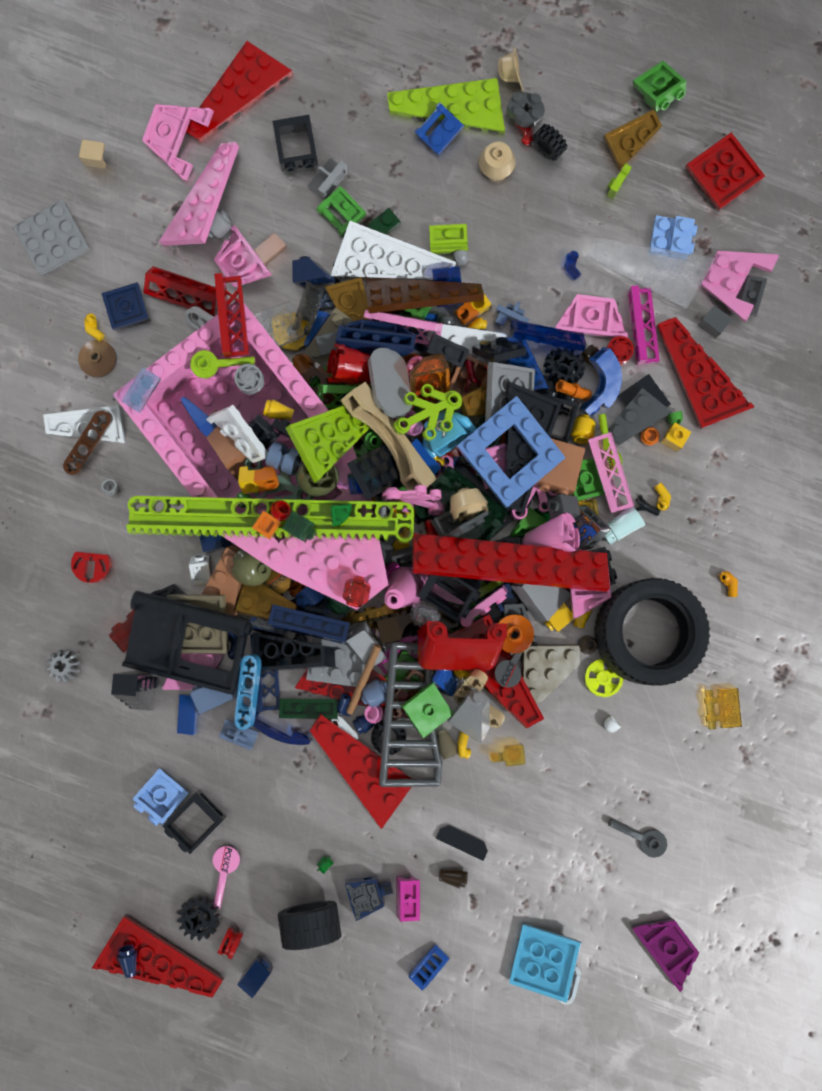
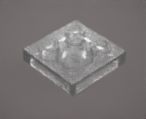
M290 300L255 314L257 320L278 347L305 337Z

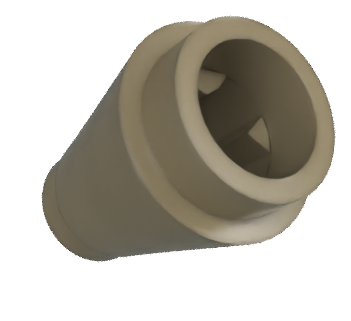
M447 729L437 732L439 752L443 760L457 755L456 750L458 748L447 732Z

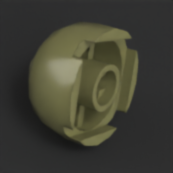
M303 462L297 472V481L300 488L306 494L320 497L327 495L335 488L339 482V473L336 466L333 465L319 481L314 483Z
M243 549L236 553L232 561L234 562V569L232 568L233 577L238 583L243 585H261L269 578L272 571L270 567Z

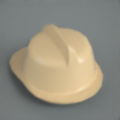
M513 47V52L498 59V73L505 82L520 83L521 89L524 92L519 74L517 50Z

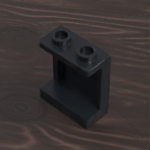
M433 333L429 344H420L417 351L448 366L462 368L469 349Z

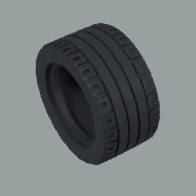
M647 578L620 587L611 593L612 597L602 604L595 621L594 637H596L597 650H599V655L602 656L603 662H606V666L624 680L641 685H669L688 677V674H692L693 670L697 669L698 665L702 663V658L706 656L707 646L710 643L709 620H707L708 616L705 613V608L701 605V601L692 594V591L687 590L680 583H675V581H669L668 579ZM642 600H652L661 603L672 612L678 624L679 638L675 650L667 659L655 665H648L637 660L629 652L623 639L624 619L629 610Z

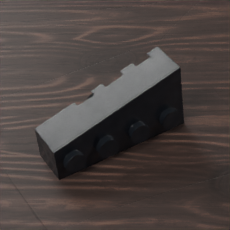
M253 632L254 654L258 655L261 659V672L335 667V647Z

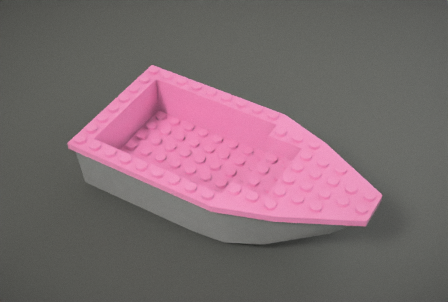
M236 301L228 306L229 310L235 314L240 308V304ZM245 303L249 355L255 357V364L253 365L260 369L265 380L261 391L254 395H247L239 390L235 384L234 375L240 366L218 367L216 374L207 379L199 378L192 372L190 366L191 359L199 351H210L218 359H227L222 354L219 317L217 314L113 394L192 497L236 498V495L242 491L238 481L224 466L206 436L198 429L180 400L182 397H186L207 415L215 410L220 411L234 405L248 425L258 414L272 425L275 419H268V416L263 415L267 399L271 401L274 399L294 409L291 421L286 420L291 424L329 411ZM235 319L230 325L231 330L237 334L242 328V324ZM237 339L232 345L233 352L244 351V343ZM283 434L275 440L287 445L288 449L291 447L296 449L292 440ZM353 446L334 464L339 473L338 484L330 493L325 496L314 497V500L372 501L371 498L366 500L347 463L357 458ZM266 458L261 460L263 466L270 467L266 465ZM279 468L275 469L276 474L281 476ZM290 475L291 483L298 487L296 475ZM283 490L268 494L265 498H258L255 493L249 494L253 499H273L276 496L285 497L293 493ZM258 492L260 496L264 494V492ZM303 492L302 498L306 499L308 497V494ZM261 504L257 507L258 514H261L263 511L266 512L267 506L265 504ZM306 505L299 506L298 514L305 515L308 512V507ZM237 506L238 514H242L245 512L246 507L241 509L239 506ZM363 507L359 511L362 517H365L366 513H373V517H375L374 510L368 511L366 507ZM227 533L225 535L226 539L274 571L356 610L389 585L380 540L377 541L375 536L369 541L367 535L364 536L363 540H360L358 535L355 540H352L350 535H348L347 540H344L342 535H340L338 540L335 539L334 535L328 540L325 534L322 539H319L317 534L314 539H311L309 534L306 539H303L301 534L298 539H295L293 534H291L290 539H287L284 534L282 538H278L275 533L274 538L270 540L266 537L262 538L260 534L257 538L253 537L252 534H250L249 538L243 534L241 537H237L235 533L233 537L227 536Z

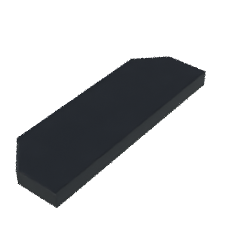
M451 825L440 828L436 836L437 840L484 861L488 852L484 841Z

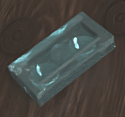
M142 367L121 402L141 413L161 378Z

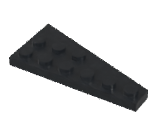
M508 382L507 403L518 396L548 436L551 437L562 403ZM513 425L506 430L505 474L510 479L537 456ZM533 486L507 508L524 513Z

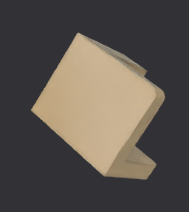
M82 139L79 153L82 163L87 166L106 168V163L103 160L105 144Z

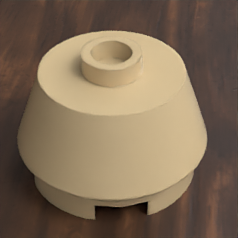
M503 142L491 143L479 155V167L483 174L491 180H503L515 168V155L510 147Z
M477 488L460 489L458 493L450 497V515L453 516L454 521L458 519L459 521L473 519L480 511L482 513L488 511V502Z

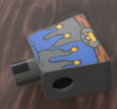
M587 505L579 506L581 515L574 518L576 522H573L574 528L579 530L580 545L578 549L587 550L592 549L611 528Z

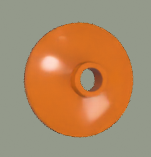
M509 615L500 620L499 623L507 624V637L502 648L504 651L516 654L530 647L534 639V629L527 618L521 615ZM514 632L519 633L516 639L512 638Z

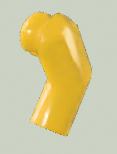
M92 313L87 314L84 319L85 331L100 342L104 339L105 334L97 329L96 316Z
M661 482L654 489L659 494L657 508L665 511L670 506L671 494Z

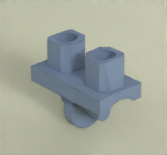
M517 301L515 306L508 303L506 308L498 305L495 312L494 325L503 328L507 320L513 323L510 332L518 336L523 329H526L529 319L523 316L525 310L519 308L521 302Z
M226 719L219 738L252 750L259 731L252 728L240 730L236 727L234 721Z

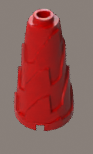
M343 344L333 345L337 350L331 349L327 373L332 374V378L327 377L328 382L332 384H363L364 382L371 384L368 368V359L371 355L345 347Z

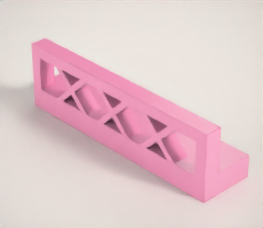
M365 310L364 317L369 318L371 321L380 320L381 322L406 325L405 328L407 329L416 327L419 334L416 336L415 343L429 344L428 339L424 335L429 330L436 331V334L441 336L442 323L386 312L369 314L368 310Z
M612 433L588 439L611 513L633 507L634 503ZM608 437L610 446L606 452L601 439ZM608 456L615 460L616 464L613 470L609 467ZM613 475L621 479L619 488L615 486ZM619 493L626 496L628 504L621 505Z

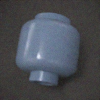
M374 679L367 683L361 694L363 703L365 705L368 704L372 708L386 703L387 682Z

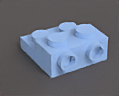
M656 215L649 254L686 260L689 254L692 255L695 243H691L692 236L695 237L698 225H694L695 219L676 216L674 219Z
M159 768L132 799L135 803L133 807L140 813L145 811L149 815L148 820L155 826L158 824L163 826L189 793Z

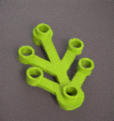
M425 384L420 389L421 395L423 397H433L441 402L434 404L417 398L413 392H408L404 396V403L425 410L409 418H398L393 424V429L397 434L404 435L410 430L412 425L429 417L427 428L423 432V438L431 441L436 437L435 427L440 411L446 409L444 420L439 425L442 432H449L453 428L452 416L454 410H457L462 405V397L456 391L442 393L434 390L432 385ZM424 388H428L430 393H426ZM407 396H411L413 398V402H410L407 399ZM450 397H453L456 402H451ZM400 422H404L406 428L401 427ZM444 423H447L449 425L448 429L444 427ZM427 431L432 433V437L427 435Z

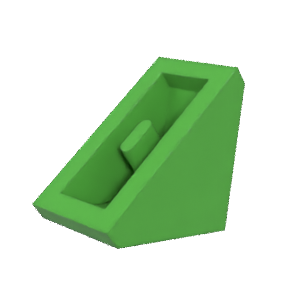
M529 507L526 517L517 522L510 535L511 537H525L526 532L544 524L548 520Z

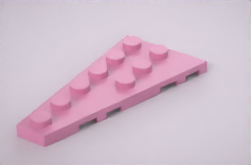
M236 142L221 143L159 240V243L163 246L205 244L239 149Z

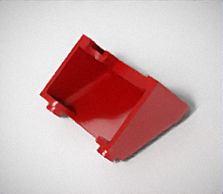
M427 621L418 629V663L426 670L473 671L478 669L489 671L495 667L507 637V624H492L485 632L483 639L448 638L447 628L443 623Z

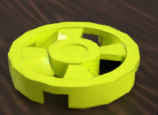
M602 659L593 661L585 670V685L596 696H612L622 687L623 678L612 672L609 667L607 671L604 670ZM590 671L596 674L595 678H589ZM612 678H619V683L617 685L612 683ZM599 685L604 686L605 693L597 692Z

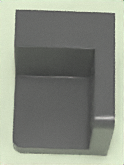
M713 306L698 325L716 339L731 322L732 318L716 306Z
M337 332L316 336L321 356L330 354L331 349L337 350L333 346L337 344Z

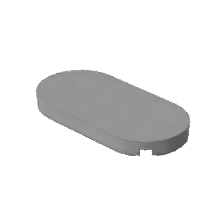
M378 348L373 351L368 359L375 405L378 409L381 408L384 411L383 413L389 417H403L412 408V405H406L403 400L404 396L411 392L406 363L397 352L388 348ZM407 396V399H408L410 402H413L412 397H411V396Z

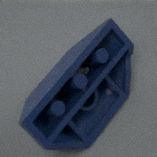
M363 319L346 325H339L336 336L337 344H343L345 347L371 355L378 348H388L400 354L402 358L414 352L416 334L411 333L400 324Z

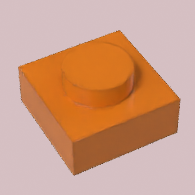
M263 511L252 528L270 540L281 525V522Z

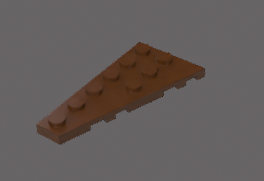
M365 277L369 314L484 301L482 284Z

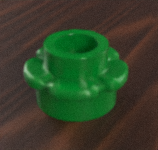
M324 856L316 864L319 867L317 872L320 871L324 874L333 865L334 862L330 859L331 856L328 858Z

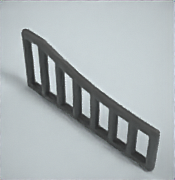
M394 641L390 644L379 785L381 787H439L442 780L443 762L439 752L436 730L429 734L430 740H390L391 728H415L410 720H392L393 708L402 709L401 705L406 702L394 701L395 689L422 690L429 683H433V670L423 669L418 662L397 661L398 649L418 650V642ZM396 669L425 670V682L395 681ZM390 748H432L434 760L389 759ZM388 767H435L434 779H387Z

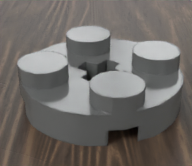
M514 92L507 105L508 117L510 119L513 118L518 126L525 128L536 126L542 120L545 112L541 96L536 93Z

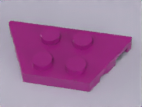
M674 919L633 926L632 930L679 992L683 990V983L687 975H690L692 964L696 961L699 951Z

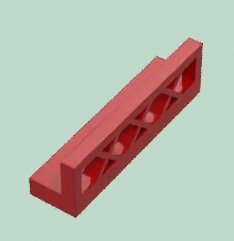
M152 266L145 273L144 294L188 309L196 306L213 317L216 315L217 297L214 286ZM150 282L156 283L160 290L154 291L149 289ZM166 289H174L178 296H170ZM184 295H191L195 302H187ZM202 301L212 302L211 310L205 308Z
M216 273L214 278L222 354L225 358L250 356L242 277H224L223 273ZM237 282L238 289L233 295L227 291L226 283ZM233 300L240 304V308L235 314L228 307ZM235 319L242 324V328L237 334L230 327ZM237 339L244 343V351L233 352L232 345Z

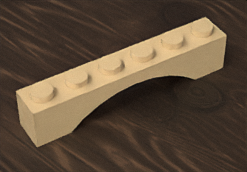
M366 382L353 389L341 399V402L353 417L368 425L385 442L396 461L400 480L408 491L414 490V487L418 485L428 487L437 479L407 437L399 435L394 431L393 424L395 421L392 417L385 415L384 411L381 408L378 409L375 405L372 390Z

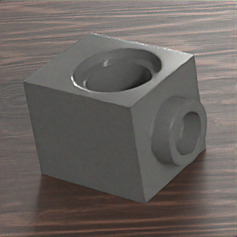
M559 494L547 501L550 519L564 513L571 514L573 518L581 515L576 496Z

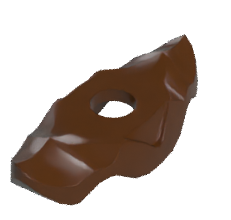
M299 353L292 358L291 363L309 386V381L314 376L319 377L320 384L333 385L328 382L327 377L330 376L325 369L308 355ZM311 387V389L318 396V387ZM323 393V404H330L335 399L331 393Z

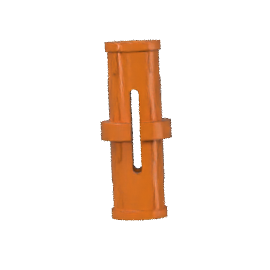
M562 379L556 383L555 388L558 392L584 401H588L592 397L591 390L582 388L577 383L572 384Z

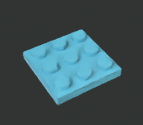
M524 923L509 984L567 1003L581 941Z

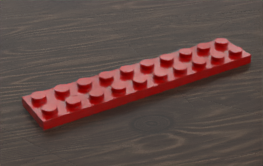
M417 533L413 535L412 573L607 592L610 589L607 553L582 550L565 552L553 547Z

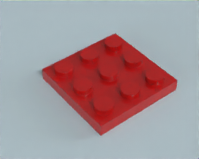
M732 132L685 166L718 211L765 177L764 173Z

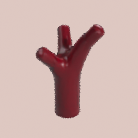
M472 360L465 362L467 381L464 392L468 391L472 382H475L478 386L481 385V382L475 375Z

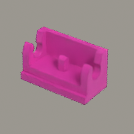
M402 876L396 877V917L400 922L420 921V880L413 876H410L409 879H405Z

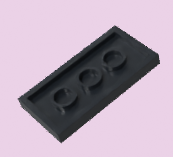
M386 444L347 463L366 500L401 481L396 461Z

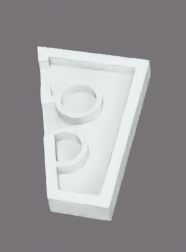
M234 405L211 414L206 419L211 424L213 422L221 428L220 433L226 437L228 435L235 441V447L252 463L267 457L268 452L265 446L259 441L252 428L248 426Z

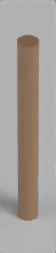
M378 644L373 646L346 712L350 715L355 711L362 690L367 683L382 648Z

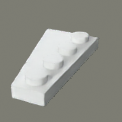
M443 324L441 337L469 349L468 356L486 364L491 361L472 354V346L479 345L482 341H495L498 337L506 338L507 335ZM429 330L427 332L426 338L428 341H430L433 333L436 334V331Z
M120 405L43 414L46 434L80 438L94 414L101 410H107L112 414L113 421L101 440L126 443ZM99 415V418H101V421L99 422L98 425H95V424H93V425L100 428V425H101L103 422H107V420L105 419L106 415H103V416H100V415ZM91 429L88 432V436L90 439L96 440L98 433L96 430Z

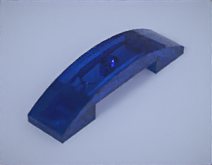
M256 712L253 726L266 736L293 745H308L311 743L312 738L296 730L292 736H289L258 720L261 712Z

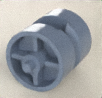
M275 441L270 449H266L268 452L266 465L275 469L280 467L282 472L291 476L297 472L302 464V459L297 449L292 447L288 449L287 445Z

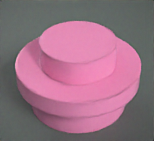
M368 705L364 712L366 720L370 723L380 722L384 715L383 708L381 706L372 708Z

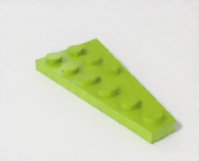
M497 78L387 93L390 114L410 118L414 116L427 120L440 102L465 128L475 127L480 128L482 131H497L499 134L505 135ZM441 114L436 121L442 122L445 116Z
M343 405L293 423L285 429L314 483H316L370 427L353 417Z

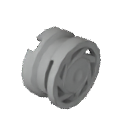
M253 364L240 366L234 375L235 384L244 394L254 395L264 387V376L260 369Z

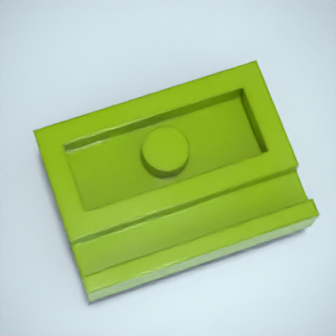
M467 224L429 226L430 252L434 254H453L455 251H468Z

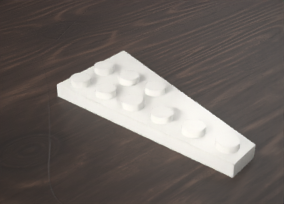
M349 221L331 275L450 280L456 262Z

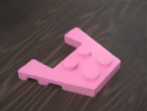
M155 104L142 141L182 179L188 181L193 165L177 158V154L190 120L208 127L214 111L210 108Z
M717 251L701 283V287L715 299L721 301L732 313L734 312L746 323L754 305L736 297L752 266L771 273L779 259V255Z

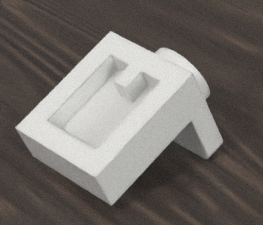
M197 554L191 557L189 569L192 585L208 583L212 576L210 555Z

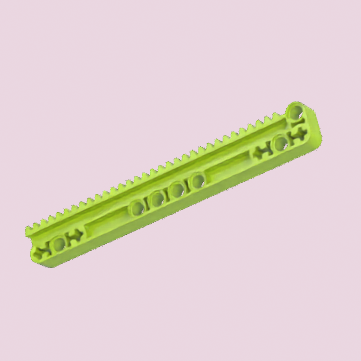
M133 496L127 504L129 524H126L128 533L136 535V533L152 535L153 533L168 536V534L184 536L186 533L188 536H193L194 533L196 536H201L202 534L209 537V534L217 537L219 534V536L225 537L227 533V536L233 537L235 533L237 537H241L243 534L249 538L250 534H252L253 537L257 538L260 533L252 528L261 515L257 513V507L265 504L267 506L266 512L272 516L270 512L271 505L277 501H285L290 506L291 512L287 520L280 521L281 525L275 532L278 538H282L284 534L287 539H290L291 534H293V537L298 539L301 534V537L306 539L309 534L310 538L314 539L317 534L318 538L322 539L325 534L328 540L331 539L332 535H334L336 540L339 539L340 535H342L344 540H347L348 535L351 536L352 540H355L357 535L360 540H363L364 536L367 535L369 541H371L373 536L376 537L377 541H379L381 536L387 541L389 536H396L398 541L407 543L411 541L414 535V508L406 502ZM158 502H163L164 508L160 512H157L155 508L156 504ZM141 503L144 505H148V508L140 507L139 509H136V505H139ZM180 503L184 505V508H181L180 511L171 508V505L180 506ZM239 504L246 505V510L242 514L237 513V506ZM352 504L349 518L343 524L333 527L331 506ZM306 505L308 512L305 515H299L297 512L299 506ZM363 507H366L368 511H373L372 507H376V517H373V513H366L365 517H362V514L359 513ZM382 507H387L390 509V514L387 517H381L379 510ZM393 507H396L398 512L403 511V508H407V511L411 512V514H407V517L404 518L401 513H396L397 518H393ZM402 528L409 529V537L401 538L398 534L399 530Z

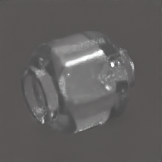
M423 600L414 603L410 611V618L413 624L420 627L427 621L439 622L441 616L435 605Z

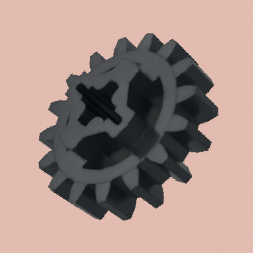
M557 347L556 351L552 349L547 354L543 365L546 368L544 372L550 373L549 379L554 378L555 383L559 382L560 379L572 384L573 382L578 383L584 375L586 368L583 366L584 360H579L580 355H574V350L568 352L565 347L562 351Z
M198 895L195 901L192 897L187 900L188 903L184 902L182 904L183 909L178 911L181 917L177 919V922L182 923L179 930L185 929L184 936L190 934V940H193L195 936H197L198 941H201L203 936L205 939H208L211 936L210 934H214L216 928L220 925V922L217 920L221 917V914H216L219 907L212 906L214 900L210 903L207 902V896L201 900L200 895ZM198 906L197 909H193V908H192V909L190 910L191 907Z

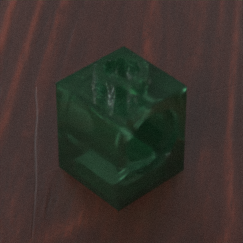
M292 511L282 528L305 543L307 540L311 541L317 531L314 529L316 525L294 511Z

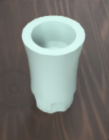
M634 507L624 509L607 523L611 530L603 538L611 545L633 531L646 526L645 522Z

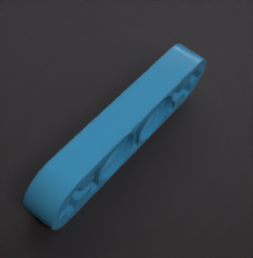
M249 654L243 657L241 661L234 719L236 727L240 730L252 727L255 722L261 672V659L256 654ZM251 660V662L254 663V666L251 667V664L248 663V661ZM247 677L251 678L253 681V686L251 688L245 684V679ZM244 696L248 697L251 701L249 707L243 703ZM245 717V720L248 721V723L245 724L242 718Z

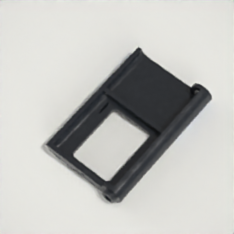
M135 591L130 604L131 609L135 610L126 657L122 662V666L233 695L239 680L241 661L244 656L247 637L251 634L253 627L250 619ZM188 623L233 633L238 636L231 671L182 659L181 654Z

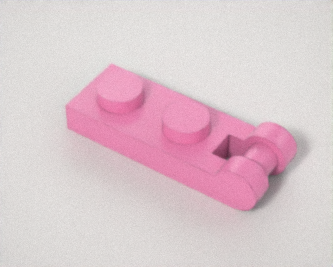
M502 585L472 607L467 617L461 618V625L464 627L470 626L474 617L479 614L481 616L485 615L491 610L489 606L495 602L498 605L507 598L505 595L508 592L506 587Z

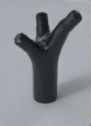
M642 495L638 496L639 499H635V502L641 506L635 508L637 512L647 511L655 516L659 515L661 510L647 503Z

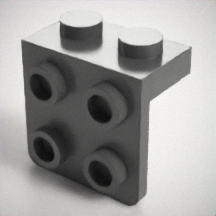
M449 510L433 519L431 523L439 536L458 538L485 522L484 517L489 515V513L486 511L473 519L459 521L458 519L454 521Z

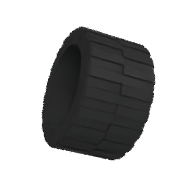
M334 901L304 903L283 909L277 914L283 949H311L333 943L342 936L337 903Z

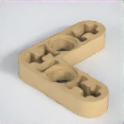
M474 669L453 696L455 702L460 704L470 692V688H475L480 692L488 680L487 675L481 670ZM490 705V726L500 728L505 720V716L501 711Z

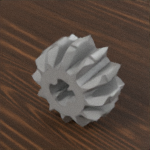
M61 649L58 650L57 654L51 653L52 659H47L46 661L50 664V667H46V671H52L49 677L55 676L56 682H59L61 679L63 682H68L69 678H75L73 672L77 673L80 671L75 667V665L80 664V661H74L77 655H71L70 650L64 652ZM65 663L66 667L61 668L60 664Z

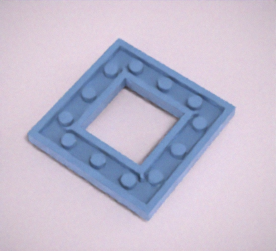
M518 396L509 401L456 446L505 508L510 506L566 458ZM513 425L537 456L509 479L485 448Z

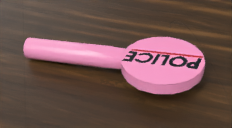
M232 846L219 847L213 855V865L220 872L213 907H219V909L222 904L227 874L235 871L240 863L239 852Z

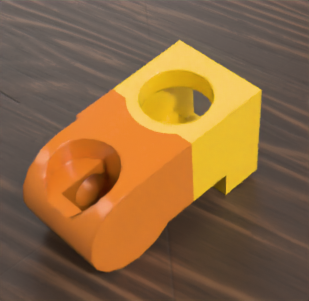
M484 294V301L463 303L454 314L464 326L482 313L490 310L492 304Z
M248 466L239 469L238 483L243 494L274 490L279 485L276 471L272 467L249 470Z

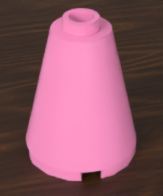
M569 513L561 514L526 532L523 544L553 547L565 552L576 551L575 548H579L580 545L579 530L574 528L573 522L576 521Z
M400 568L389 575V585L385 588V603L392 609L416 604L420 600L417 596L424 586L423 580H421L417 573H412V569Z

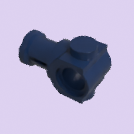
M305 587L295 595V599H292L291 602L298 606V611L304 612L306 605L314 606L324 596L310 587Z

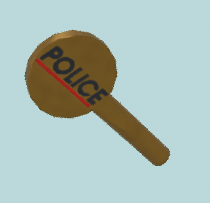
M273 569L266 580V587L278 594L288 591L292 584L291 578Z

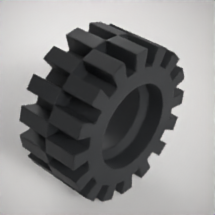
M543 124L532 136L535 147L539 148L538 151L542 152L545 157L547 156L549 160L552 159V161H556L568 147L566 140L563 139L564 136L560 135L559 131L555 130V127H550V124Z
M384 720L376 724L371 733V742L375 750L380 754L382 751L381 734L383 732ZM391 728L396 734V740H406L404 728ZM390 748L389 755L398 753L402 748Z

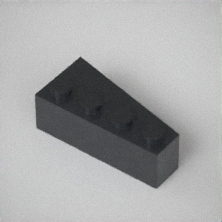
M135 670L114 673L111 695L120 699V702L125 703L130 709L153 711L155 688H158L159 677Z

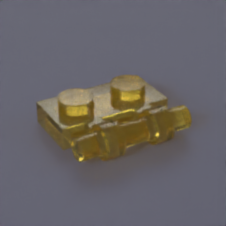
M738 688L717 689L718 697H713V690H705L706 698H704V704L707 707V715L705 717L706 722H708V728L717 729L716 721H720L721 728L742 727ZM716 703L719 706V714H715L714 704Z

